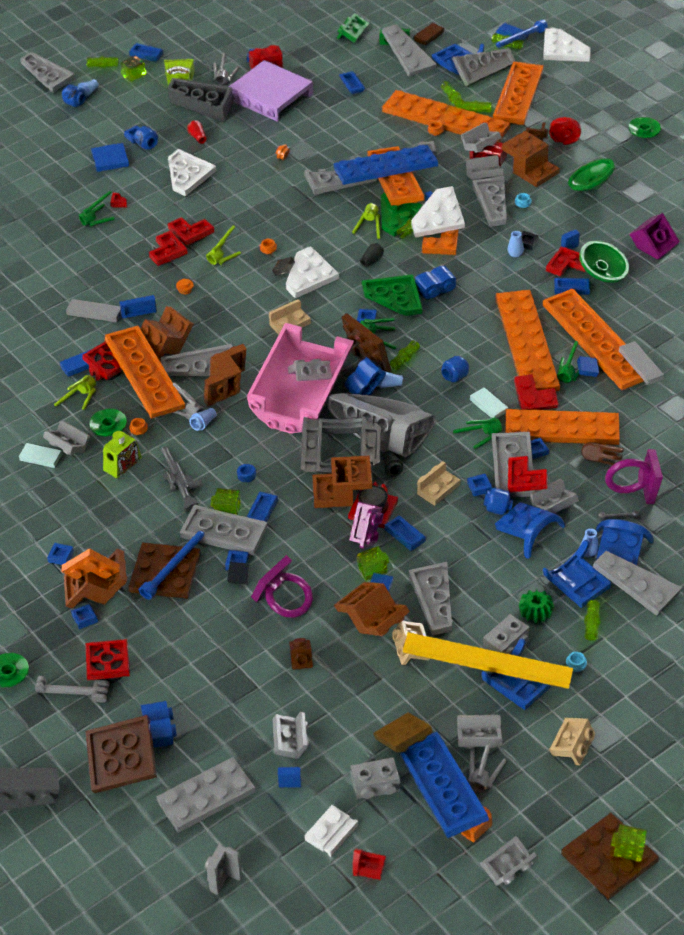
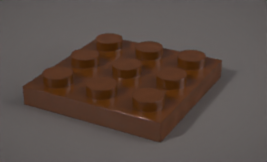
M349 314L343 315L341 318L343 329L347 334L346 339L354 341L351 353L355 357L359 356L362 360L367 357L373 360L383 371L392 373L383 340Z
M142 542L129 583V592L139 593V588L143 583L152 581L183 547ZM193 548L157 586V593L155 595L189 598L201 555L200 548Z
M148 715L85 731L91 791L94 794L157 778L151 725Z
M609 813L561 850V854L608 900L659 860V856L646 844L644 845L641 862L616 855L617 847H619L618 842H620L618 839L644 842L612 813Z

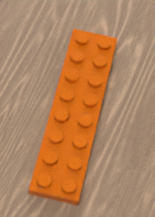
M396 90L382 106V112L422 124L430 125L433 121H439L442 123L444 130L460 135L482 123L488 124L489 131L500 132L501 139L510 129L509 122Z
M574 289L543 300V306L575 341H578V344L591 358H597L600 368L621 390L644 382L619 352V347L625 345V342Z
M531 290L496 293V302L517 375L533 374L536 390L555 388V391H560V384Z

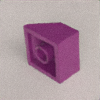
M663 213L649 218L629 234L637 249L656 259L662 257L680 242Z

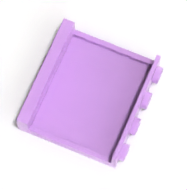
M265 60L229 86L232 87L234 102L277 122L279 121V112L302 94L307 97L313 95V81Z

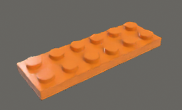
M513 61L493 118L516 125L525 124L544 70L543 65Z
M396 146L367 151V157L373 154L387 153L388 151H399L400 148ZM412 171L378 178L391 206L424 201V194Z
M139 326L105 335L104 340L151 419L185 409L184 400L173 386V382Z
M506 409L505 433L530 432L531 441L541 438L543 442L583 444L595 442L619 445V413Z

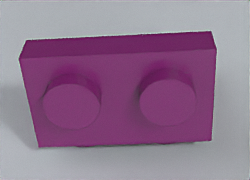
M364 502L357 503L349 540L360 543L359 548L365 549L377 543L379 537L377 528L383 519L382 507Z

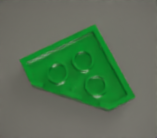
M384 192L381 194L382 230L395 237L411 226V220L423 205L417 202L391 206Z
M413 275L362 280L365 298L404 316L422 314V305Z

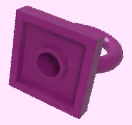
M648 449L644 461L625 459L613 464L605 475L606 485L614 492L626 494L643 489L646 504L655 503L663 479L656 449ZM625 467L640 468L638 482L633 485H618L613 481V476L617 471Z
M286 555L259 580L251 598L257 603L265 595L268 605L274 612L283 617L295 618L302 616L310 609L313 593L309 584L302 577L286 573L292 562ZM285 581H291L302 588L305 600L301 607L289 610L281 607L276 602L273 593Z

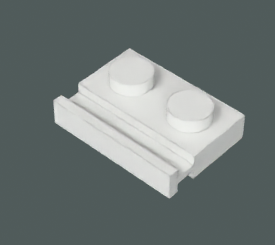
M331 805L305 834V841L322 852H327L331 857L357 828L358 821L351 819L348 814Z

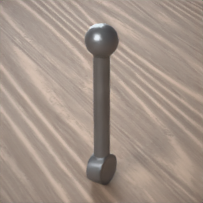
M633 511L632 513L618 514L600 512L598 519L605 520L606 518L633 517L636 519L639 517V512Z

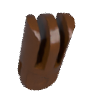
M588 442L581 449L582 456L586 460L609 465L619 462L616 460H622L623 455L620 453L624 452V448L595 442Z

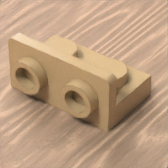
M299 299L269 312L270 326L278 335L285 323L299 327L311 324V318L301 309V301Z
M442 461L434 466L425 476L419 478L417 482V495L435 506L459 487L461 480L446 471V463Z
M401 621L392 633L401 665H406L410 658L430 660V658L403 653V646L408 632L426 636L422 623Z
M565 718L549 749L552 756L572 757L575 765H581L595 737V731L589 720Z

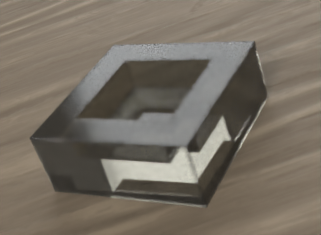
M293 257L277 261L272 270L275 276L290 272L295 263Z

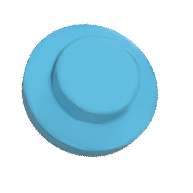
M527 193L518 194L515 198V205L520 208L530 206V196Z
M572 652L566 658V666L573 668L574 672H580L586 668L587 660L582 653Z

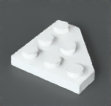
M545 29L543 60L590 62V47L561 29Z
M180 149L168 157L173 191L187 196L217 171L216 165Z
M453 186L436 189L411 220L415 238L465 228V222Z
M310 246L296 252L286 282V290L294 298H298L338 280L339 273Z

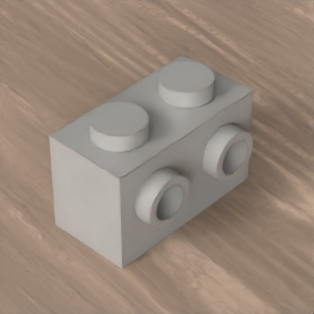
M510 614L483 637V649L511 654L521 638L525 640V645L528 643L529 626Z
M394 757L350 766L351 781L357 800L400 792V778Z

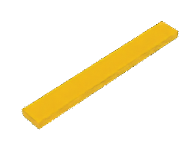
M409 632L403 646V653L569 689L573 668Z

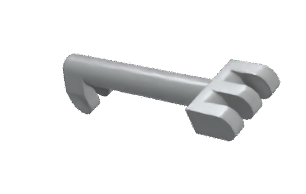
M38 676L35 691L37 693L92 695V702H106L110 683L105 680H95L93 687L46 685V678Z

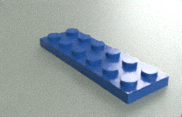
M419 145L414 148L388 151L387 153L373 154L363 158L357 157L348 161L342 160L334 163V170L343 185L436 167L438 166V160L428 145Z
M438 732L426 736L423 741L416 742L409 746L406 751L399 753L447 839L489 821L485 809Z

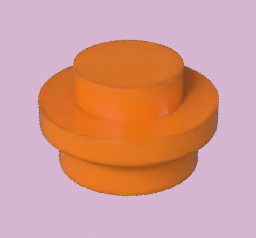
M433 121L428 126V132L438 136L444 132V127L441 122Z
M286 144L280 145L277 148V159L285 160L290 149L287 148Z
M264 239L260 244V251L265 254H271L277 250V245L272 239Z
M181 279L176 283V288L181 294L191 293L194 287L193 282L189 279Z
M135 418L131 421L129 430L134 435H142L147 432L148 424L142 418Z

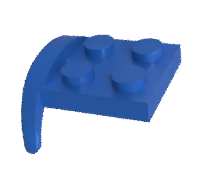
M455 43L432 54V60L452 73L460 75L452 58L472 53ZM480 44L477 54L484 52V44Z
M520 502L497 521L495 526L498 531L524 539V556L529 559L534 541L539 532L551 522L556 521L562 528L565 527V523L555 513Z
M617 519L604 520L596 527L597 532L603 530L596 560L605 551H608L637 565L643 537L649 543H653L654 538L645 527L639 524Z
M584 540L573 556L560 567L552 571H548L545 567L543 568V575L580 608L611 587V582L583 559L589 547L588 540Z
M523 638L518 640L511 655L521 656L525 647V640ZM482 671L483 681L523 710H526L552 687L549 684L494 672L487 674L485 671Z

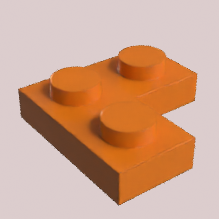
M459 229L441 232L440 238L423 237L422 253L456 255Z
M89 548L64 563L61 572L76 580L89 572L107 579L120 571V564Z

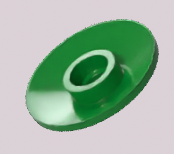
M648 117L635 118L629 123L628 127L633 135L641 138L654 137L661 131L660 123Z
M103 409L91 417L89 425L93 433L108 437L113 436V433L116 431H123L127 425V419L125 414L119 410Z
M16 653L1 654L0 687H13L21 683L29 672L27 660Z

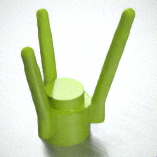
M370 203L366 206L364 213H362L360 220L352 231L353 234L356 233L364 219L368 221L375 219L377 239H380V214H378L379 209L375 204Z
M235 225L227 231L218 244L206 255L207 260L212 265L217 263L222 265L225 261L241 254L239 251L223 258L224 252L221 249L227 237L235 229Z
M85 375L82 379L69 386L67 390L71 391L59 399L54 406H58L79 390L83 394L89 393L82 407L85 410L92 395L96 392L94 388L96 386L95 379L90 375Z

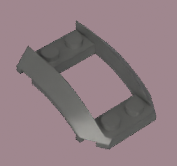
M364 416L357 419L319 418L318 420L304 417L300 471L332 474L331 463H320L322 433L348 434L361 432L360 456L370 455L371 467L379 464L381 427L375 422L373 424Z

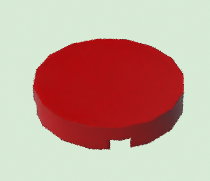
M561 117L552 121L549 135L557 143L561 142L564 145L573 144L579 140L582 128L576 120Z

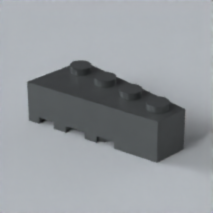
M172 78L167 88L170 103L221 122H225L234 102L232 87Z
M0 768V811L57 803L59 794L58 768Z

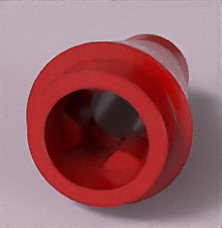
M198 121L190 122L187 126L188 133L199 144L205 143L207 137L205 136L202 124Z

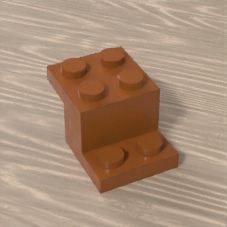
M527 131L502 144V150L514 157L513 173L533 186L538 187L559 174L560 168L548 161L549 145Z
M166 306L159 322L145 319L140 330L161 362V357L165 353L180 354L194 323L172 307Z
M244 344L233 346L229 350L216 353L210 358V377L205 380L204 402L207 407L240 393L241 372L245 371L247 349Z
M370 455L332 457V474L312 475L314 508L353 506V490L372 489Z
M117 548L108 557L120 564V571L107 579L92 572L77 580L65 574L66 607L73 609L84 597L101 604H105L110 598H113L115 593L127 582L124 551Z
M363 582L334 604L338 612L348 613L359 633L383 636L388 633L391 626L403 621L404 616L410 612L406 605L395 604L384 583Z

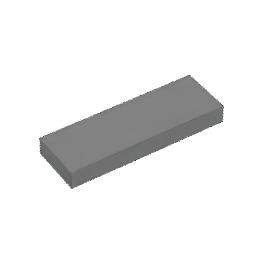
M72 299L66 309V313L71 316L117 323L121 310L120 306Z
M636 341L619 347V352L647 385L664 379V374Z

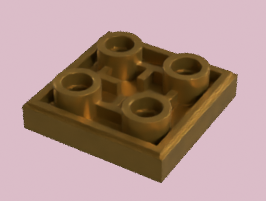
M408 712L374 732L376 740L393 751L401 753L406 751L412 744L423 741L433 730L431 725Z

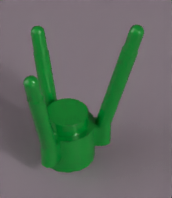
M108 191L79 214V219L84 226L90 225L92 227L96 224L115 219L110 217L94 220L96 219L95 212L105 207V204L96 206L112 193L111 191Z
M394 318L364 319L360 322L374 334L376 329L395 330V327L374 324L391 322L395 320ZM383 341L384 346L396 349V346Z
M575 341L565 365V358L561 357L557 377L564 383H569L571 380L576 381L579 376V370L575 373V368L571 365L578 341Z
M495 417L491 419L466 421V424L481 425L453 430V433L483 428L484 433L490 436L474 445V449H477L492 439V433H500L502 426L500 420Z

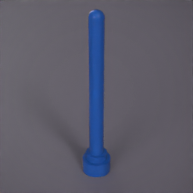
M541 19L533 27L498 41L496 46L498 48L503 47L534 32L542 33L548 28L547 22Z
M198 531L152 581L143 583L139 588V593L145 599L151 600L155 596L157 586L204 537V532Z

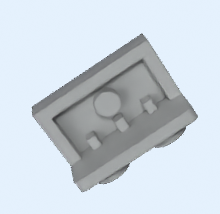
M482 123L462 134L461 138L465 150L477 153L483 151L486 146L496 144V141L501 139L500 132L489 131L488 124Z
M497 155L466 159L467 176L473 179V181L485 177L493 178L503 175V168L499 166Z
M314 359L310 362H305L304 360H297L288 367V374H296L297 381L327 380L332 378L330 361Z
M60 421L58 429L45 431L43 438L48 440L50 445L62 448L64 453L73 455L74 453L85 452L90 436L66 421Z
M562 479L550 483L548 489L537 490L530 494L534 507L555 514L579 501L576 493L566 490Z
M300 712L296 718L278 714L274 716L273 735L276 755L299 759L303 752L307 751L309 746V739H307L306 735L308 723L305 721L304 712Z
M500 715L457 716L458 747L471 749L474 747H486V745H489L490 748L502 746Z
M515 836L480 864L496 886L502 882L507 885L517 877L515 872L519 869L524 872L532 866L533 862L531 860L537 855L535 852L529 854L518 837Z
M218 845L213 856L208 857L205 869H207V882L209 883L210 892L218 895L227 877L239 881L242 878L240 853L234 848Z

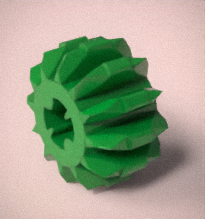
M538 589L535 592L528 590L527 594H522L519 602L520 614L522 617H526L527 622L534 620L536 624L540 620L544 623L546 618L551 617L554 610L551 595H547L546 591L539 592Z

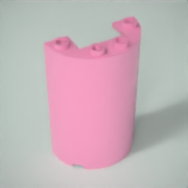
M285 323L247 394L250 409L271 429H277L290 434L302 432L304 417L318 420L353 348L354 341L337 336L334 341V349L302 341V327ZM314 359L330 361L332 378L327 380L297 381L296 374H288V367L297 360H304L305 362H310Z

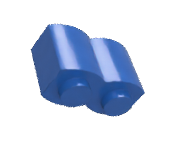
M439 266L431 272H424L416 276L415 283L418 291L424 298L431 299L440 293L452 291L456 287V277L446 266Z
M366 357L359 362L356 371L348 376L344 386L352 394L371 396L375 387L385 378L386 372L373 360Z
M166 701L141 705L142 716L148 715L150 718L153 748L172 745L173 737H177L175 724L171 725L170 720H174L172 707H167Z

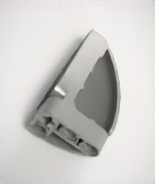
M338 393L329 396L328 408L336 419H357L364 416L373 424L375 422L381 427L380 451L382 452L391 451L400 456L407 457L423 443L435 423L434 415L421 411L420 407L405 402L359 394ZM361 432L353 433L361 439Z

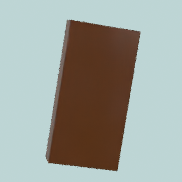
M431 23L414 35V41L426 46L444 33V27Z

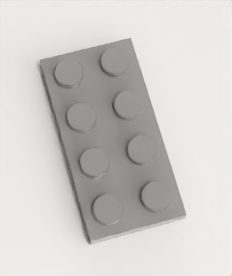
M530 432L492 433L495 487L508 491V458L528 456L529 471L533 470ZM535 490L512 492L510 497H530V494L535 492Z
M194 505L180 531V538L190 540L198 531H203L204 537L199 541L200 543L234 551H244L254 555L268 525L265 521Z
M234 757L156 796L158 804L179 833L255 793V786Z

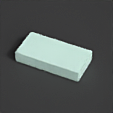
M482 388L470 395V401L489 417L499 418L506 414L508 407L487 389Z
M26 443L19 455L20 461L55 468L62 456L61 450Z

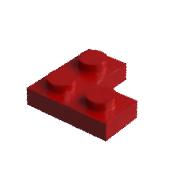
M182 217L167 223L168 229L186 246L215 232L214 227L206 219L190 225Z
M171 231L156 236V242L160 247L150 251L149 257L157 266H160L188 253L187 248Z
M562 246L546 265V272L562 276L568 267L585 272V269L580 262L579 252Z
M533 374L514 377L520 409L546 410L558 408L559 404L555 388L536 390Z
M528 456L508 458V491L510 493L548 489L547 469L529 471Z

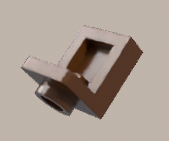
M542 122L541 129L526 128L528 133L543 142L544 138L548 137L546 122Z
M297 638L294 641H289L292 669L312 668L310 640Z

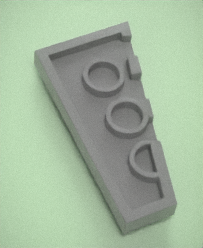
M397 24L383 28V35L408 76L436 68L437 64Z
M509 48L493 50L491 52H480L478 54H467L465 56H454L452 58L465 86L512 65L513 61L516 62Z
M33 52L21 58V64L52 93L75 79L74 73Z
M318 169V172H310V170H304V176L314 195L377 181L376 178L343 185L335 171L325 172V169Z
M504 176L472 181V187L489 226L506 224Z
M232 344L161 357V364L168 376H210V358L216 353L229 350Z
M605 551L593 564L594 569L656 616L682 589V587L608 551Z
M447 562L409 570L411 583L432 636L452 631Z

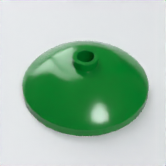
M608 158L587 163L571 175L568 185L575 191L598 189L612 176L615 164L613 160Z
M590 241L583 245L580 250V262L585 271L593 278L602 282L614 283L623 280L628 274V261L624 254L615 246L603 241Z

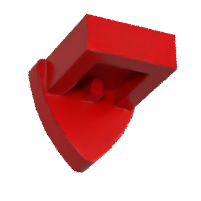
M358 848L355 849L353 855V876L358 877L359 875L381 880L386 856L364 852V850Z

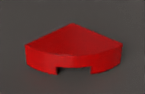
M113 192L110 205L111 207L127 208V200L119 193Z

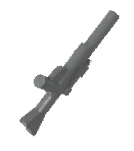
M164 446L161 451L171 472L165 471L163 478L165 482L168 481L171 491H176L175 484H177L184 499V511L188 512L194 505L198 506L197 500L190 496L189 491L193 488L203 487L202 480L193 481L190 475H184L179 463H175L169 448Z

